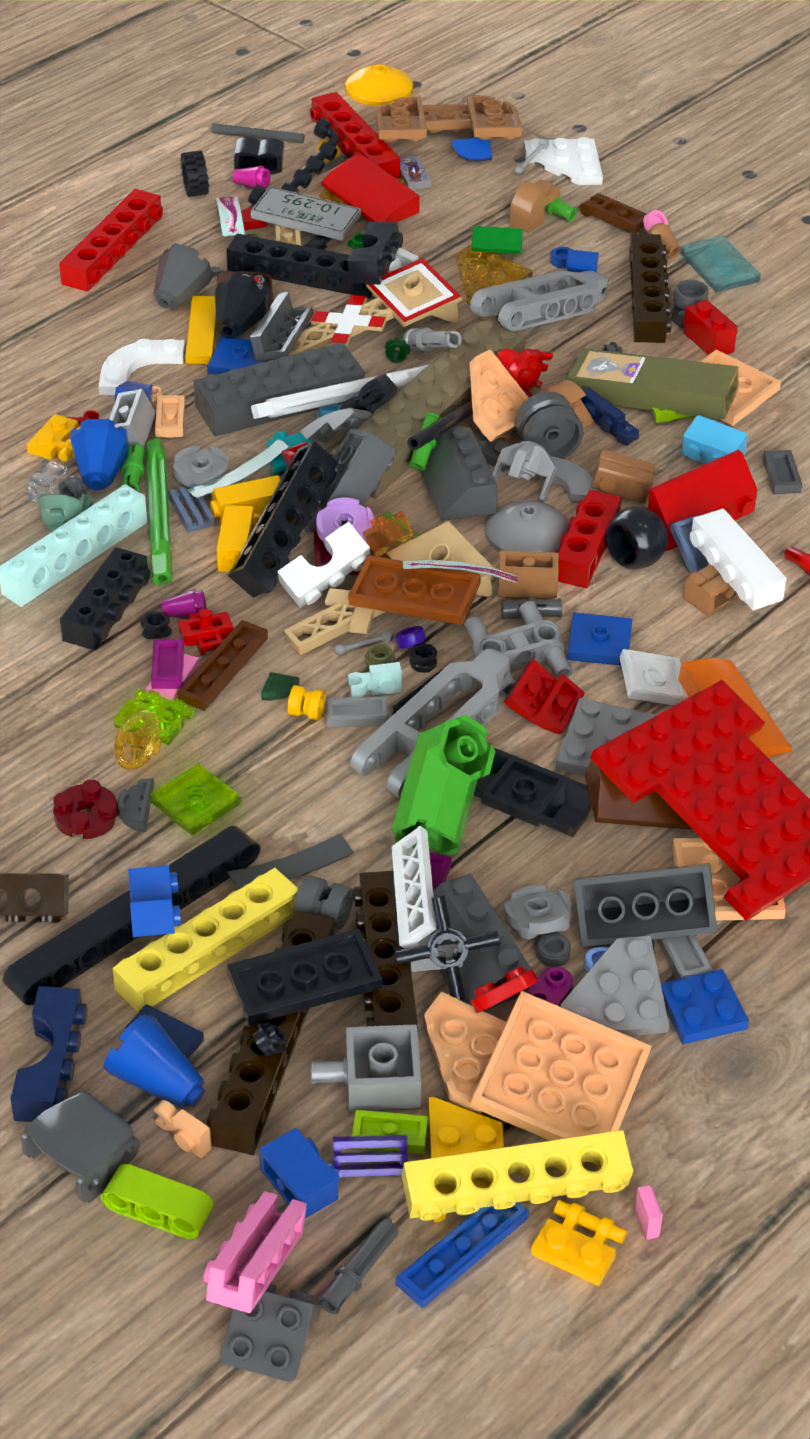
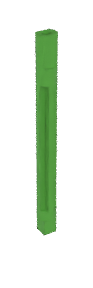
M160 437L147 441L146 458L152 580L154 584L160 586L172 582L173 574L166 453Z

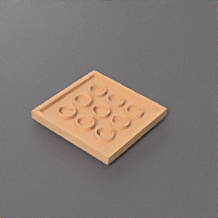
M521 991L472 1098L470 1107L549 1141L619 1131L652 1046Z

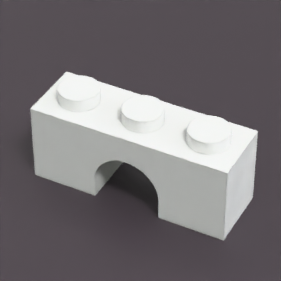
M349 521L325 538L326 549L332 556L328 564L315 567L310 565L300 555L277 571L279 583L299 608L305 604L311 605L321 597L323 591L329 587L335 588L345 580V576L353 570L355 572L361 570L367 556L370 555V547Z

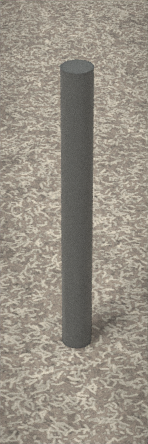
M214 123L211 129L212 133L277 139L296 143H304L305 135L302 133Z

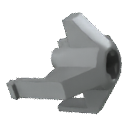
M523 441L503 448L492 473L495 481H497L503 465L511 467L508 473L511 477L520 478L525 481H529L530 477L534 478L535 476L546 478L539 496V500L545 503L557 471L556 465L545 448L530 441Z

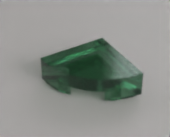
M270 672L261 692L262 700L273 701L288 697L294 685L300 686V677Z

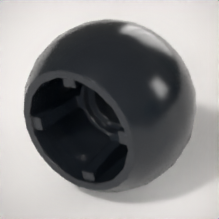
M632 506L619 511L613 516L607 526L605 539L609 553L617 563L629 569H643L652 566L661 559L667 549L668 532L665 523L656 512L646 507Z

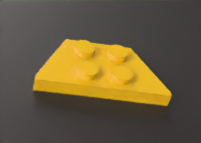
M428 1097L431 1158L504 1148L502 1122L436 1097ZM482 1178L472 1181L479 1188L490 1186L489 1182ZM447 1184L435 1186L443 1194H449L454 1191ZM444 1213L439 1218L434 1219V1222H441L445 1220L447 1213Z

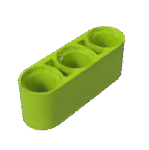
M130 1164L118 1166L101 1194L103 1204L111 1211L186 1239L198 1237L215 1205L212 1198L199 1189Z

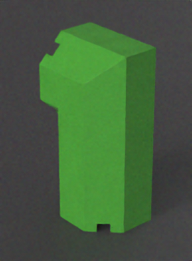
M462 715L418 735L392 826L393 834L396 833L394 837L396 843L421 826L427 830L429 850L446 856L458 853L477 780L490 774L495 756L493 745H488L485 736L488 735L485 726L467 715Z

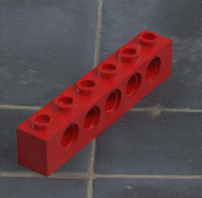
M337 92L312 98V108H310L312 121L317 124L323 117L332 122L331 128L338 134L339 142L337 146L344 155L350 159L355 155L362 154L397 180L400 179V157L383 139H379L378 134Z
M134 189L59 263L61 284L88 292L161 219L163 215L161 195Z

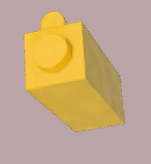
M277 475L214 488L213 493H211L212 501H210V510L214 518L217 517L221 525L225 505L253 506L254 513L262 515L280 482V478Z
M225 505L217 545L218 572H230L254 526L257 524L261 515L254 513L253 506Z

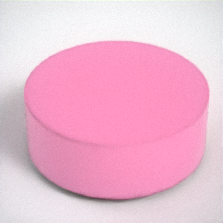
M659 210L649 212L643 219L647 232L657 223L668 225L666 216Z

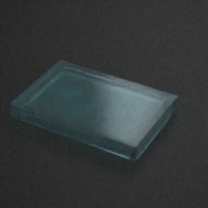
M725 236L681 246V256L715 293L760 282L761 274Z

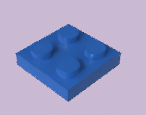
M723 969L661 983L666 1011L682 1044L748 1029L749 1019Z

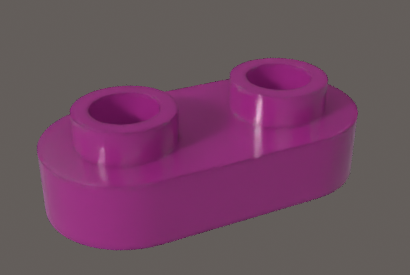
M547 968L538 976L537 979L539 981L533 984L526 993L560 1007L561 1003L573 990V977L564 968Z

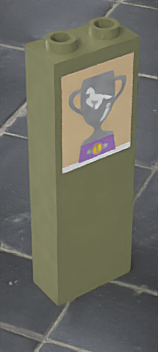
M583 348L579 357L575 358L571 372L567 373L565 380L576 383L583 391L587 388L592 389L614 406L652 411L653 408H659L660 411L672 410L676 411V414L700 415L716 419L726 418L739 389L738 366Z

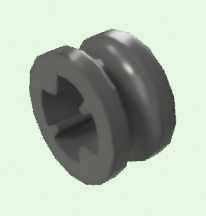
M70 476L59 485V492L62 495L78 499L82 497V494L87 495V488L80 478Z

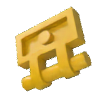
M54 414L26 444L27 453L52 460L58 454V458L63 462L73 458L70 436L71 430L76 427V430L80 428L78 421Z
M558 1200L553 1213L565 1218L563 1224H560L548 1218L531 1247V1255L600 1286L616 1257V1249L606 1245L608 1240L611 1239L619 1244H623L628 1231L616 1226V1222L604 1216L601 1219L586 1212L584 1206L575 1202L570 1205L562 1200ZM580 1225L595 1232L594 1237L590 1238L577 1232V1227Z

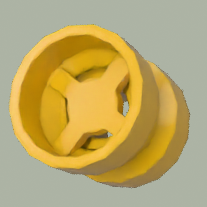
M294 685L288 699V715L299 717L303 714L307 715L309 719L319 721L325 707L326 692L318 689L307 691L305 687Z

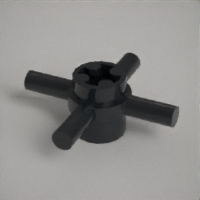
M445 895L432 897L437 930L430 936L427 945L397 950L398 964L430 958L436 966L445 969L450 996L462 999L464 998L459 966L465 961L468 951L500 945L498 931L465 937L460 930L450 925ZM444 940L457 942L458 948L453 950V956L446 957L445 952L438 951V945Z

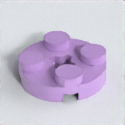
M342 497L329 501L327 507L322 511L320 509L316 518V530L325 547V538L340 528L344 520L349 521L367 545L369 544L374 532V515L368 506L366 509L364 506L359 505L358 500Z

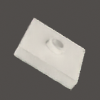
M628 649L622 650L620 661L629 699L675 706L689 698L678 681L681 668L680 658Z

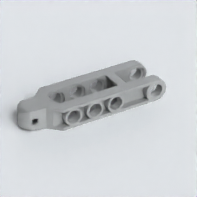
M562 270L480 289L473 295L470 308L474 314L481 317L499 315L498 322L501 323L502 327L510 331H519L595 312V304L606 298L609 277L593 270L580 273Z
M491 648L482 651L472 661L450 663L355 750L350 761L351 769L362 776H366L378 765L382 766L396 752L399 751L407 758L394 769L386 785L387 791L400 799L417 738L420 734L417 729L424 728L426 721L439 709L443 710L446 707V703L457 692L472 690L479 683L483 687L447 721L467 715L485 726L499 712L498 694L510 679L509 657Z

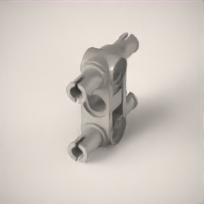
M533 601L525 602L519 607L518 613L526 624L520 627L489 634L479 616H473L464 623V628L473 641L472 650L476 657L482 651L493 648L509 657L510 671L523 668L529 661L535 659L538 663L548 662L555 678L562 673L567 677L573 673L572 666L563 654L564 644L560 639V627L552 621L543 619L536 603ZM511 672L508 683L500 691V694L503 696L508 695L516 682Z

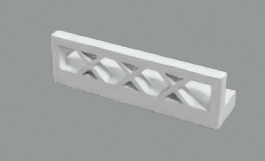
M419 826L392 846L399 945L404 949L427 945L431 933L437 929L431 900L433 897L428 834L426 829Z

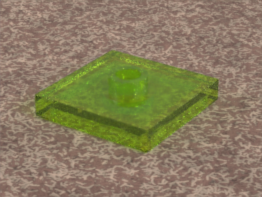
M197 763L151 793L150 802L193 836L240 805L241 796L200 763Z

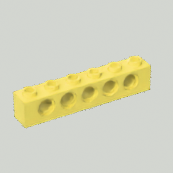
M276 868L257 876L246 886L231 892L225 899L212 907L205 908L199 915L181 924V926H176L174 928L175 934H166L160 939L150 942L145 948L129 958L121 960L112 968L115 991L137 1013L145 1004L151 1007L293 918L298 888Z
M620 1130L404 1162L402 1181L409 1218L420 1217V1220L429 1221L439 1218L444 1213L457 1212L459 1215H468L477 1212L479 1208L493 1206L495 1209H507L514 1206L516 1202L530 1201L532 1204H541L550 1201L552 1197L567 1195L568 1198H580L587 1195L590 1191L603 1190L605 1193L618 1192L629 1185L633 1168L624 1131ZM582 1163H594L599 1170L595 1172L588 1171L582 1166ZM554 1167L559 1169L563 1175L552 1177L545 1169ZM520 1173L527 1181L518 1183L513 1181L509 1175ZM482 1178L487 1180L490 1186L479 1188L472 1181ZM447 1184L454 1191L449 1194H443L435 1186Z

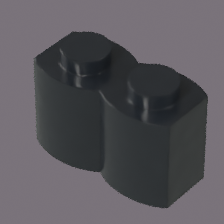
M251 137L237 139L234 152V169L263 166L269 170L270 174L282 172L284 161L283 141L277 139H264L260 141Z
M386 373L381 374L366 383L359 393L345 401L339 410L353 408L369 411L373 415L378 408L387 403L396 394L398 388Z

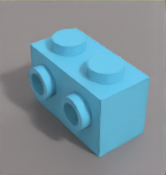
M697 415L683 435L682 455L704 464L738 449L745 455L748 433Z

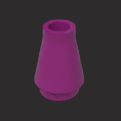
M195 588L162 600L163 613L168 617H189V614L198 613L201 609H207L203 590L196 591Z

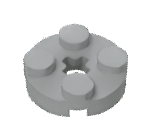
M199 445L185 448L176 454L175 463L173 464L174 477L179 483L190 487L192 484L199 486L229 473L227 455L222 450L209 446V450H200Z
M545 885L522 887L511 893V900L509 902L505 901V920L511 928L518 930V935L524 939L535 938L538 934H547L555 931L562 932L570 927V918L572 916L571 899L566 892L558 888L557 893L547 891V886Z

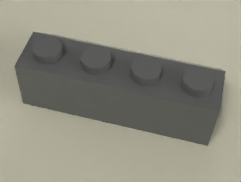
M454 427L435 439L437 441L436 447L431 450L426 469L421 471V474L441 521L496 514L497 483L471 427Z
M710 863L577 877L574 879L582 947L613 944L617 938L651 935V939L654 940L717 933Z
M472 874L441 883L433 891V897L445 895L450 925L460 930L465 937L498 931L500 945L468 951L462 967L459 968L464 998L458 1000L473 1006L470 1000L476 997L473 991L489 982H492L494 987L507 981L504 976L506 973L522 965L525 971L531 969ZM444 940L438 946L457 944V942ZM439 969L447 982L445 969ZM528 987V988H526V989H524V990H522V991L527 992L530 987ZM520 992L487 1009L518 999Z

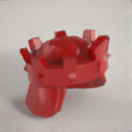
M506 348L498 352L496 357L530 398L533 396L530 392L533 387L541 388L543 384L539 380L541 371H548L549 365L543 363V360H551L553 354L541 352L537 349H526L518 353Z

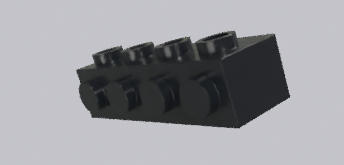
M115 547L60 618L62 641L95 650L100 642L107 638L109 630L115 622L120 621L127 606L135 601L136 595L142 586L147 585L150 579L147 556Z

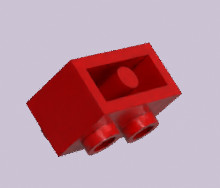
M708 300L686 307L683 333L707 355H710L715 350L725 354L735 351L738 326Z

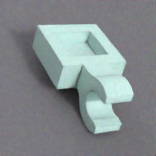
M400 662L370 665L368 673L354 672L348 674L351 697H361L368 690H370L371 696L401 693L402 670Z

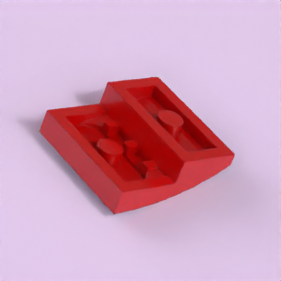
M532 659L525 665L503 703L533 724L550 732L561 734L575 712L579 698H583L585 692L563 673L555 678L535 659Z

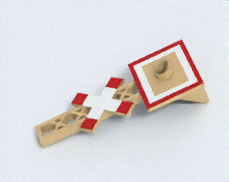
M421 258L384 276L380 285L366 284L376 299L366 303V296L351 295L343 313L315 311L311 320V324L314 327L302 332L292 348L296 350L290 352L288 356L343 342L347 347L351 337L366 330L383 331L386 322L393 318L403 327L429 315L456 324L459 322L457 303L462 301V296Z

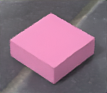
M650 1185L638 1187L635 1211L646 1240L658 1238L661 1231L663 1214L654 1190Z

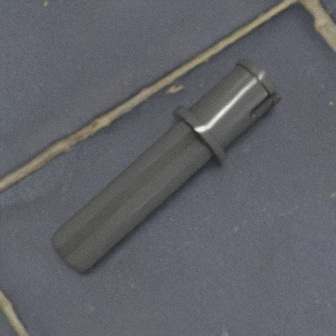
M384 1219L380 1221L346 1265L336 1269V1277L318 1297L319 1304L322 1305L324 1310L331 1314H337L352 1292L360 1290L362 1279L398 1235L399 1229L391 1220Z

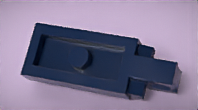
M587 388L584 390L586 396L581 398L594 422L603 431L609 432L617 438V441L626 446L639 439V430L625 420V413L592 389Z

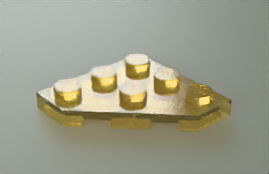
M471 245L457 254V267L460 270V279L463 289H465L466 302L469 305L473 295L480 289L532 277L531 269L505 259L498 254L474 252L471 250Z

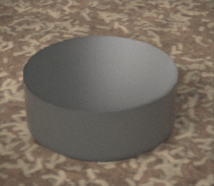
M550 933L538 940L536 954L541 963L550 967H559L568 962L571 944L566 937Z

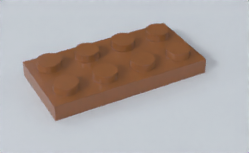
M368 555L348 595L349 605L463 625L481 584L480 574L453 569H403V562L400 560Z

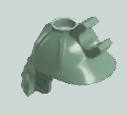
M43 493L42 496H37L43 523L50 532H53L91 507L94 496L82 494V497L78 499L62 494L47 495Z

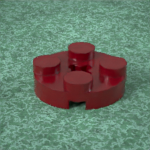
M86 780L83 784L70 787L55 795L53 799L55 824L67 836L73 837L72 833L83 834V839H92L106 834L115 825V818L118 816L117 799L109 789L102 787L100 782L96 780ZM83 809H91V812H90V813H86L85 811H81V810H83Z

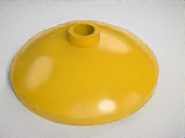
M374 64L353 72L346 79L345 90L350 98L359 103L372 106H381L384 103L390 105L395 99L409 97L412 94L413 81L404 71L384 64Z

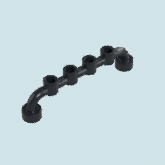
M323 117L317 122L314 128V135L321 139L327 136L329 141L327 143L323 142L315 156L311 155L306 165L302 169H298L293 179L289 183H284L281 189L299 193V189H297L299 186L306 189L312 181L310 174L312 172L317 175L321 174L325 167L324 159L334 160L338 152L336 146L339 139L336 131L331 128L332 122ZM259 185L255 186L250 193L248 202L255 206L266 192V189Z

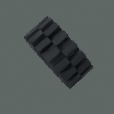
M201 150L182 153L180 157L181 173L187 196L193 197L208 194L209 178L204 154Z

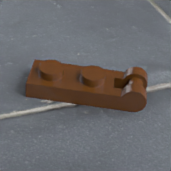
M597 193L590 198V201L587 200L580 205V212L585 217L593 215L634 234L644 228L643 219L646 213Z

